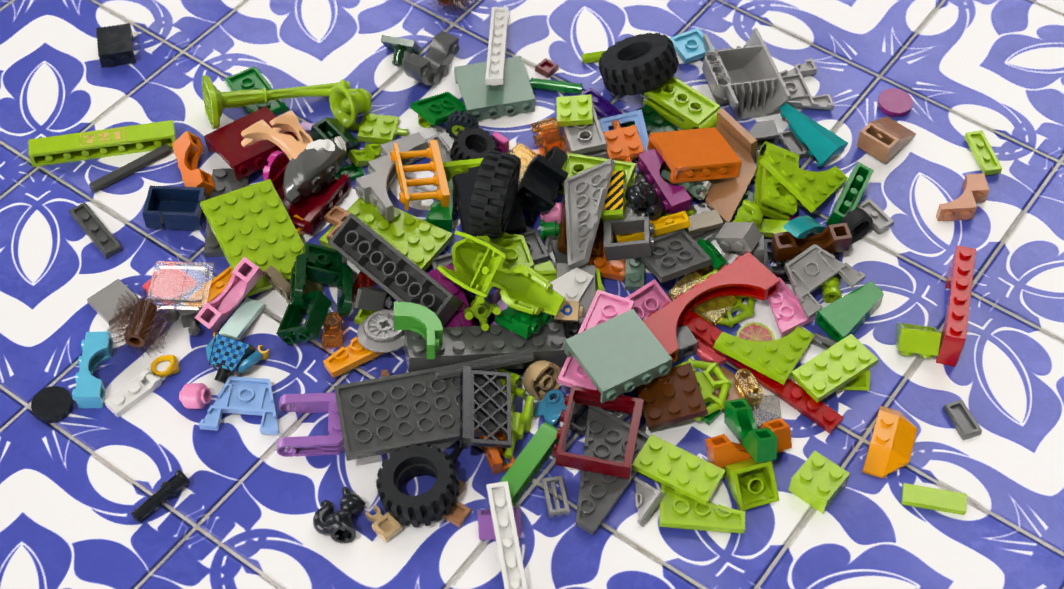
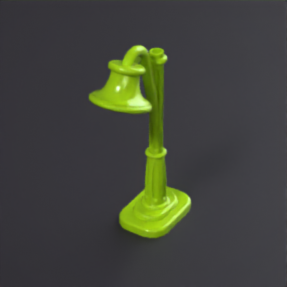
M202 75L204 107L212 129L220 127V117L222 116L223 109L259 103L267 104L270 100L296 97H329L330 108L334 118L346 129L353 127L356 115L359 113H369L372 105V95L370 92L363 88L350 89L349 81L344 79L336 83L266 90L264 87L260 90L221 92L213 85L208 75Z

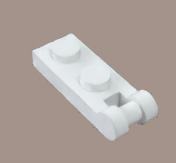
M146 368L141 372L140 376L105 400V405L117 417H120L159 388L162 380L158 376H154L149 368Z

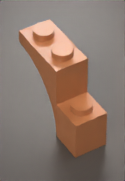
M984 173L966 174L962 185L963 194L951 202L939 204L936 213L937 221L969 220L974 218L977 210L976 202H985L990 190Z

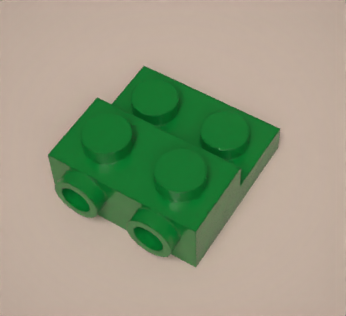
M508 306L499 315L495 316V323L528 339L531 335L537 333L541 327L548 324L552 315L542 311L539 315H531Z

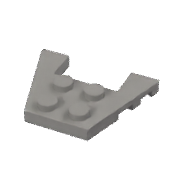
M812 58L806 60V63L802 65L800 63L795 65L789 71L784 70L780 72L791 95L790 100L786 103L797 108L833 110L834 103L830 94L812 96L802 77L816 74L817 67Z
M815 244L784 266L807 319L822 309V306L810 293L839 274L853 288L866 277L863 272H857L851 268V265L835 259L834 255Z

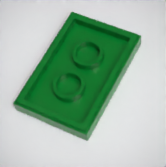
M448 91L412 102L410 106L413 111L433 126L447 122L449 115L456 110L458 112L459 110H462V112L466 111L464 103Z

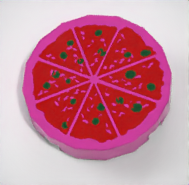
M277 150L268 157L267 161L269 163L263 169L264 181L268 179L272 181L275 175L289 162V158L283 151Z

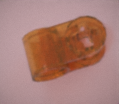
M337 312L328 313L324 320L322 333L323 350H326V348L340 349L343 347L342 318Z

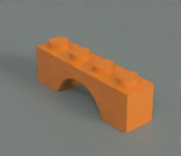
M186 131L172 143L185 187L205 188L206 195H208L216 187L212 175L199 168L197 169L199 157L204 150L201 140L198 136Z
M782 418L762 423L761 429L769 427L777 436V453L792 448L790 426ZM725 434L705 439L708 461L722 469L726 465L752 458L741 443L730 441Z

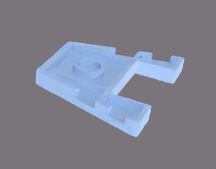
M230 376L217 395L218 398L215 403L207 410L208 414L199 423L200 430L218 431L222 413L262 416L261 434L279 435L270 379Z

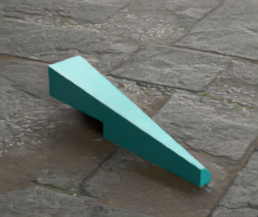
M788 103L779 107L781 117L789 121L788 126L801 144H805L809 148V155H814L817 159V166L822 167L830 163L833 157L843 153L848 145L847 141Z

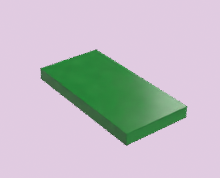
M256 66L224 79L225 84L231 91L260 90L264 87L266 90H274ZM282 99L270 100L267 104L259 103L244 106L249 114L265 106L276 116L288 111Z

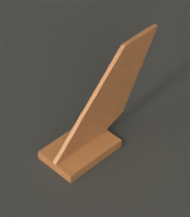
M722 108L717 111L716 129L741 159L742 164L739 177L708 180L712 184L706 194L705 203L712 210L717 209L724 222H731L757 171L755 166L757 140Z

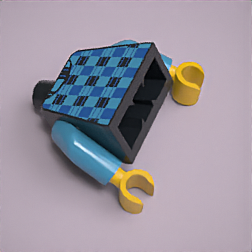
M218 332L213 333L214 338L206 346L209 365L218 370L214 380L223 384L226 383L229 374L239 377L261 359L269 358V349L263 351V345H259L258 351H255L256 349L252 345L220 335Z

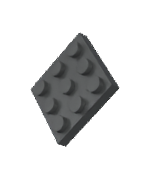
M684 229L654 238L655 248H652V256L639 257L661 283L712 265L710 256Z

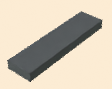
M85 202L69 210L70 216L106 259L123 251L121 244Z

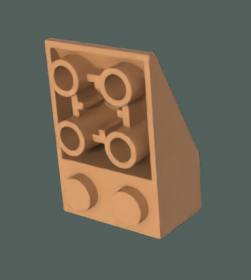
M886 116L870 122L860 131L857 147L886 164L916 133Z

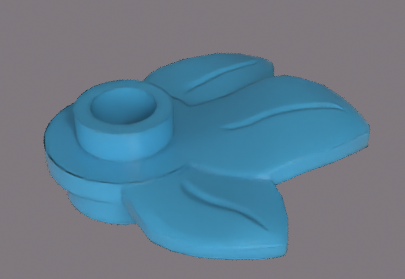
M556 389L547 392L544 399L535 406V417L543 416L547 423L554 426L561 417L562 410L567 408V405H564L563 393Z

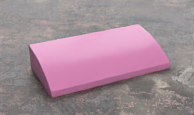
M655 279L625 297L634 301L633 309L642 321L652 312L660 310L666 303L672 302Z

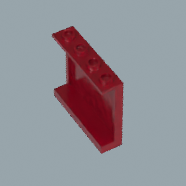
M266 106L205 135L204 139L207 149L210 153L215 151L234 170L235 177L239 180L265 167V165L267 166L269 163L267 161L268 157L277 150L282 151L281 148L269 140H262L244 148L241 142L245 138H243L241 132L262 119L273 129L274 127L270 125V121L277 116ZM288 131V132L282 133V134L291 135V136H293V137L298 141V139H297L296 135L294 134V132H289V131Z
M287 162L271 182L295 228H300L301 231L312 235L324 221V216L335 205L337 206L351 190L350 176L343 174L339 179H334L331 183L323 185L316 194L312 193L308 197L301 196L300 200L292 205L286 200L283 190L284 173L289 163ZM294 215H298V216L301 217L302 219H299V218H296V217H293V216H294Z

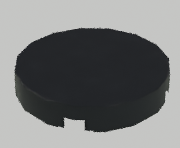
M51 386L40 390L34 396L31 402V409L36 419L42 420L44 423H56L65 419L69 411L73 409V399L65 388Z

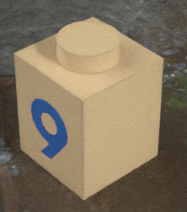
M565 300L558 316H554V321L578 322V318H582L583 306H579V301Z

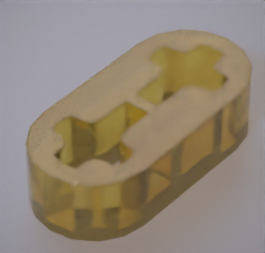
M738 370L734 380L736 387L749 404H758L763 395L760 384L750 370Z

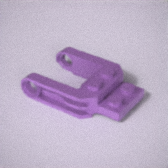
M335 392L285 394L280 397V411L298 413L328 412L329 434L326 436L280 438L277 441L276 450L280 456L340 455L345 451Z

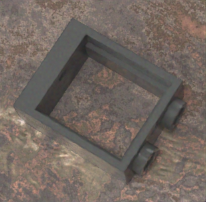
M649 216L604 221L606 261L652 256V248H655V241L651 235H655L654 223L650 224ZM644 232V240L614 243V235Z

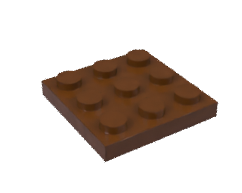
M691 363L673 367L665 376H659L648 384L636 387L638 398L644 399L642 411L648 430L708 415Z

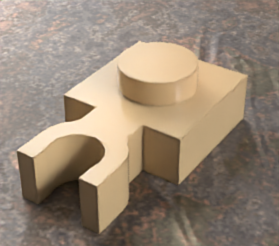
M375 505L373 508L376 514L370 515L367 511L365 512V517L370 522H374L372 529L386 543L402 531V526L388 512L382 515L379 507Z

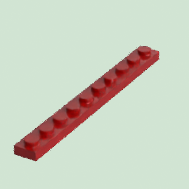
M691 310L681 321L679 327L687 325L697 340H700L701 343L716 351L718 355L724 357L729 363L829 434L843 421V416L822 401L817 403L802 387L789 378L783 385L714 349V343L722 331Z

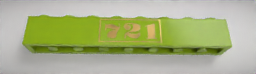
M173 120L29 139V158L32 166L38 167L153 151L165 144L173 148L172 143L177 140Z

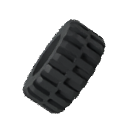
M418 443L411 444L410 447L406 448V446L400 448V451L392 452L389 455L390 458L383 461L381 464L383 468H380L377 473V492L384 510L397 522L400 520V523L405 526H409V524H412L413 527H420V524L429 526L435 520L437 522L442 520L444 514L448 515L452 511L451 506L454 507L456 505L457 497L460 494V483L455 465L449 455L444 451L441 452L439 447L433 446L431 448L430 444L422 443V446H418ZM430 475L437 479L433 487L421 495L410 496L400 492L403 484L414 476Z

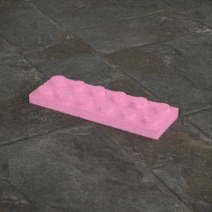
M597 290L578 334L633 309L634 301ZM573 356L567 357L558 376L557 383L570 388L575 386L598 391Z

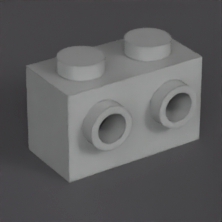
M725 222L716 235L715 240L723 251L752 252L761 239L762 234L754 222Z

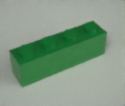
M857 162L836 201L826 225L839 224L845 215L856 209L872 176L873 169Z

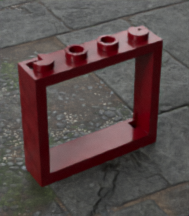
M571 386L570 395L566 394L564 405H567V408L562 410L560 422H563V426L558 427L556 439H559V444H554L552 456L556 457L555 465L629 479L644 399L619 395L612 401L608 400L601 403V393L599 391ZM575 403L633 414L623 463L565 452Z

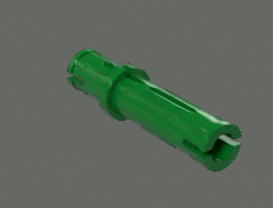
M533 77L530 80L531 87L534 89L562 92V94L575 93L580 95L582 93V83Z

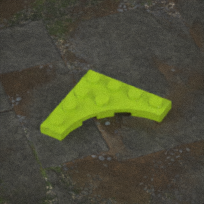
M772 150L759 161L811 213L848 179L843 171L836 166L825 171H808L786 162Z
M797 326L793 332L780 339L752 341L722 332L715 341L713 348L784 385L811 344L814 334Z
M661 484V492L665 496L660 502L659 527L744 534L745 511L728 508L720 504L716 505L711 501L705 506Z

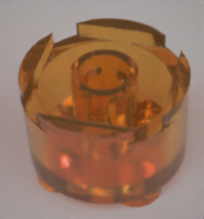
M555 117L530 124L531 130L535 134L532 136L535 146L539 145L538 152L544 157L554 146L565 150L564 139L560 134L561 129Z

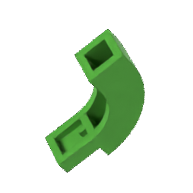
M394 302V330H412L421 334L426 340L427 359H435V351H439V344H443V326L438 316L427 307L416 303Z

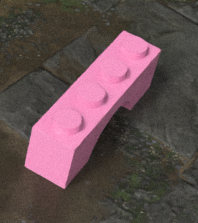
M244 257L232 271L231 279L222 293L214 300L207 302L195 318L213 333L217 332L263 276L264 272Z

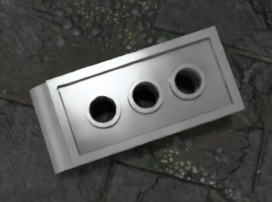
M555 103L556 114H557V103ZM592 103L593 124L562 126L561 130L569 153L608 159L607 143Z

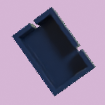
M150 185L142 212L146 228L163 229L166 226L167 229L202 230L205 214L200 206V202L207 200L205 188Z

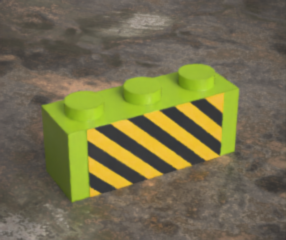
M614 166L601 214L603 225L606 220L626 218L625 194L627 175L624 166Z

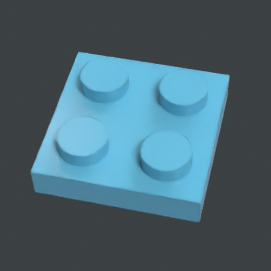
M699 28L669 38L673 42L676 53L685 64L703 58L706 53L703 43L704 34Z

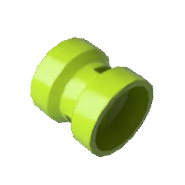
M833 277L821 286L823 290L822 298L826 303H832L842 297L838 278Z

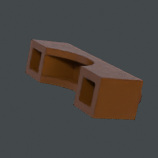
M847 222L828 225L822 232L805 239L796 238L788 231L774 233L771 250L775 262L792 260L813 244L829 253L849 251L852 235Z

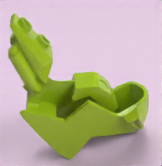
M455 230L454 234L464 237V239L452 246L451 253L454 271L439 265L437 269L464 289L485 298L489 296L488 294L492 287H497L501 289L502 300L510 308L531 315H539L542 311L558 316L566 298L553 289V284L531 266L517 265L508 270L509 263L505 261L508 256V249L492 243L487 235L472 236Z

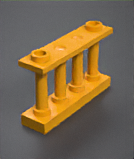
M430 140L429 148H426V150L399 152L398 143H394L393 151H390L391 162L395 163L401 190L399 199L400 203L404 204L405 211L409 210V201L437 199L440 200L441 207H449L450 192L437 140ZM420 157L430 159V162L427 164L402 166L401 159ZM420 171L434 173L433 177L405 179L404 173ZM422 185L437 186L436 191L408 193L407 188Z

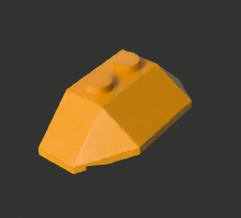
M883 406L879 407L862 473L883 479L888 474L909 464L917 428L900 411Z

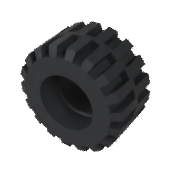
M467 127L464 130L461 129L456 134L450 151V159L458 161L484 158L488 151H498V143L494 140L493 135H489L488 131H483L482 128L476 129V127H471L469 129Z

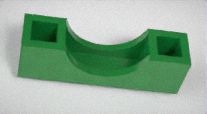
M744 398L725 401L724 423L757 463L776 460L777 436L769 427L757 429L752 407Z

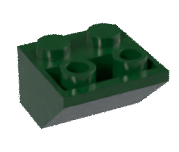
M325 117L311 127L310 136L313 141L319 139L331 140L341 136L345 141L347 153L349 150L360 145V142L337 119Z

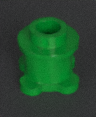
M541 220V238L543 240H546V237L558 238L560 224L557 223V220H554V222Z

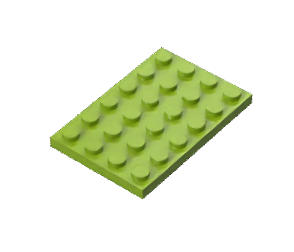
M270 179L200 202V206L232 271L246 257L262 271L271 265L287 281L291 280V269L296 261V256L303 253L304 244ZM263 275L245 298L274 287Z
M359 197L347 211L364 221L424 271L431 265V261L436 256H439L454 239L453 233L394 206V220L387 222L384 216L379 214L377 207L372 205L371 201L365 203ZM334 225L319 239L320 245L335 249L327 240V235L334 229Z

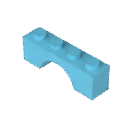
M110 331L86 332L85 340H82L81 348L83 352L82 356H79L78 359L80 368L75 376L77 385L72 392L73 400L76 401L78 408H103L106 391L102 380L95 378L93 372L99 364L112 358L114 346L112 343L114 341L111 334L106 335Z

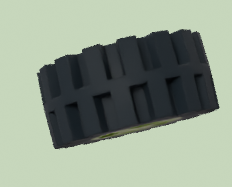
M462 110L452 112L445 125L446 133H449V136L454 138L461 129L464 130L467 127L469 129L471 127L479 128L477 118L473 117L472 114H468L467 111L462 112Z

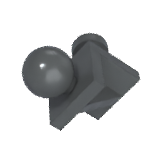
M178 301L179 311L170 308L167 310L169 312H165V314L174 312L173 315L166 317L167 319L170 318L168 322L172 323L173 321L174 323L181 317L183 328L189 327L188 332L190 335L196 336L200 333L201 330L198 324L202 323L195 318L199 313V309L191 310L182 306L181 301Z

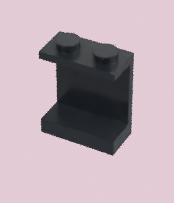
M130 23L96 28L98 56L102 68L136 63L132 43L134 38Z
M538 154L530 161L516 195L546 214L555 207L556 203L552 202L559 185L567 179L569 173Z

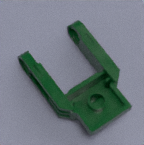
M305 242L303 253L296 256V261L291 269L290 304L299 307L302 305L305 279L326 285H336L337 315L348 317L352 307V268L346 263L342 264V254L336 249Z

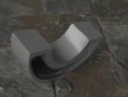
M441 31L432 38L430 49L424 58L412 53L403 60L405 74L425 85L436 84L442 76L445 77L454 56L459 51V38Z

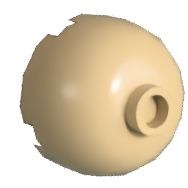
M546 360L533 362L526 369L523 376V385L526 392L533 396L534 399L540 401L544 399L546 393L550 390H559L561 385L557 383L561 368Z

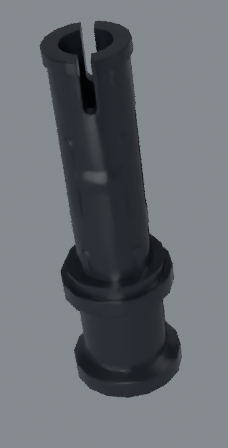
M179 469L175 471L176 474L167 482H162L161 488L130 513L138 523L169 497H175L176 492L183 486L190 484L189 479Z

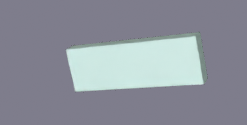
M246 298L221 328L219 334L239 340L262 312L264 303Z

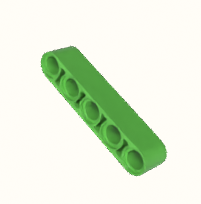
M547 422L540 426L500 480V482L508 481L512 507L553 453L554 444H559V439H556L558 428Z

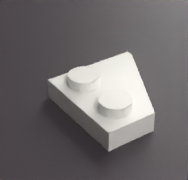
M576 267L550 283L553 284V289L565 297L566 300L580 301L594 276Z

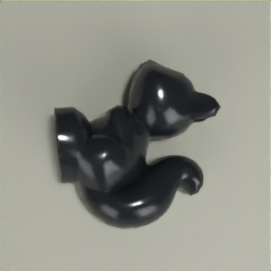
M640 181L637 185L627 187L625 198L631 204L633 210H637V208L646 210V214L651 219H657L663 215L664 205L658 201L657 193L649 181Z
M344 486L342 488L343 497L340 500V510L334 512L333 503L330 500H323L320 505L321 508L313 516L314 529L322 535H330L332 540L338 543H350L356 538L352 516L362 513L366 505L358 494L351 493L350 489Z

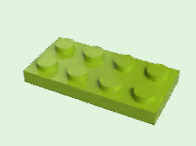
M850 334L792 371L791 377L818 403L877 365L879 359L857 338Z
M653 434L650 435L632 463L631 468L705 506L726 471Z

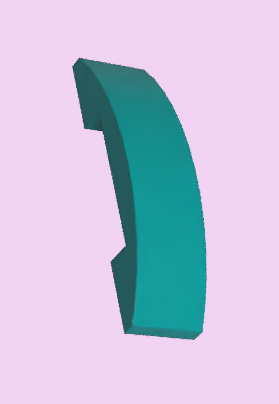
M810 216L797 217L783 226L785 230L796 238L803 239L806 238L809 232L816 235L826 229V227Z

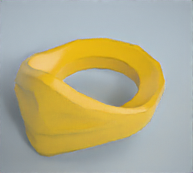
M171 354L159 356L151 363V371L159 377L180 372L178 359ZM163 361L171 362L165 371L156 370L159 363Z

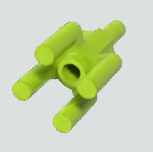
M475 294L471 307L464 309L465 318L471 320L474 316L479 319L483 331L489 330L487 317L490 316V313L493 312L495 315L501 313L497 303L489 304L487 299L478 294Z
M511 393L512 446L505 449L504 457L507 459L512 458L515 442L522 439L523 434L528 433L531 429L535 408H533V396L528 395L526 397L523 413L514 412V394Z

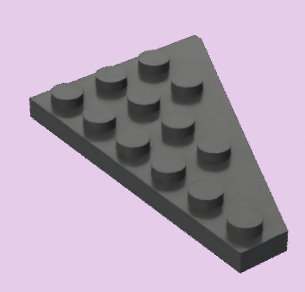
M589 406L583 455L623 463L631 425L600 407ZM638 430L632 463L650 437ZM631 469L630 477L626 479L581 470L575 525L594 535L638 472Z

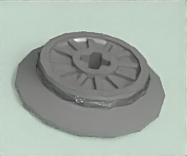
M381 310L367 317L359 325L357 336L359 343L365 349L373 352L388 353L404 347L405 330H394V310Z

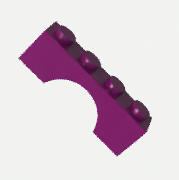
M656 148L640 153L637 168L640 173L644 174L645 180L652 184L657 193V199L659 198L664 205V211L668 212L669 215L681 211H690L691 197L684 186L671 185L661 178L662 171L666 170V162Z

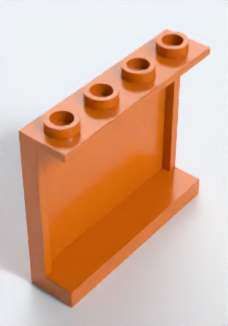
M715 127L650 133L647 149L656 148L671 169L669 180L672 184L739 177L742 161Z

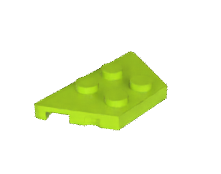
M504 232L501 238H490L492 243L508 249V256L505 259L509 263L508 270L517 265L534 268V262L524 235H511Z

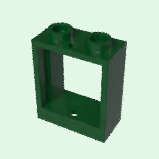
M320 290L303 294V303L300 307L291 305L289 301L276 332L286 344L291 345L318 338L332 303ZM309 313L304 325L300 326L304 314Z

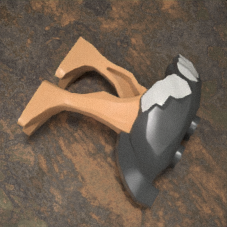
M292 110L271 120L270 125L274 127L273 129L262 119L241 132V135L245 138L241 142L244 148L262 140H269L281 148L290 159L284 173L283 190L286 200L292 205L298 202L301 196L308 197L312 193L316 194L323 185L331 183L336 178L347 153L345 141L341 136L331 140L319 139L313 141L311 136L302 128ZM288 131L294 132V134L298 138V141L293 136L282 133Z

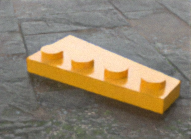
M355 337L350 341V345L346 348L341 347L325 359L323 363L330 375L335 378L383 353L365 349L359 343L358 337Z

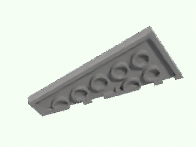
M612 158L564 180L568 266L572 270L589 262L615 166Z

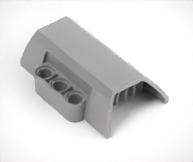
M754 28L752 35L743 47H729V49L722 48V50H714L708 35H703L706 53L704 55L702 71L713 95L720 99H727L738 121L766 116L790 100L791 95L758 28Z

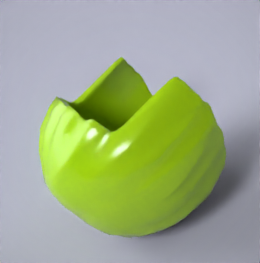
M743 200V205L732 222H754L757 228H759L763 220L760 207L754 202Z

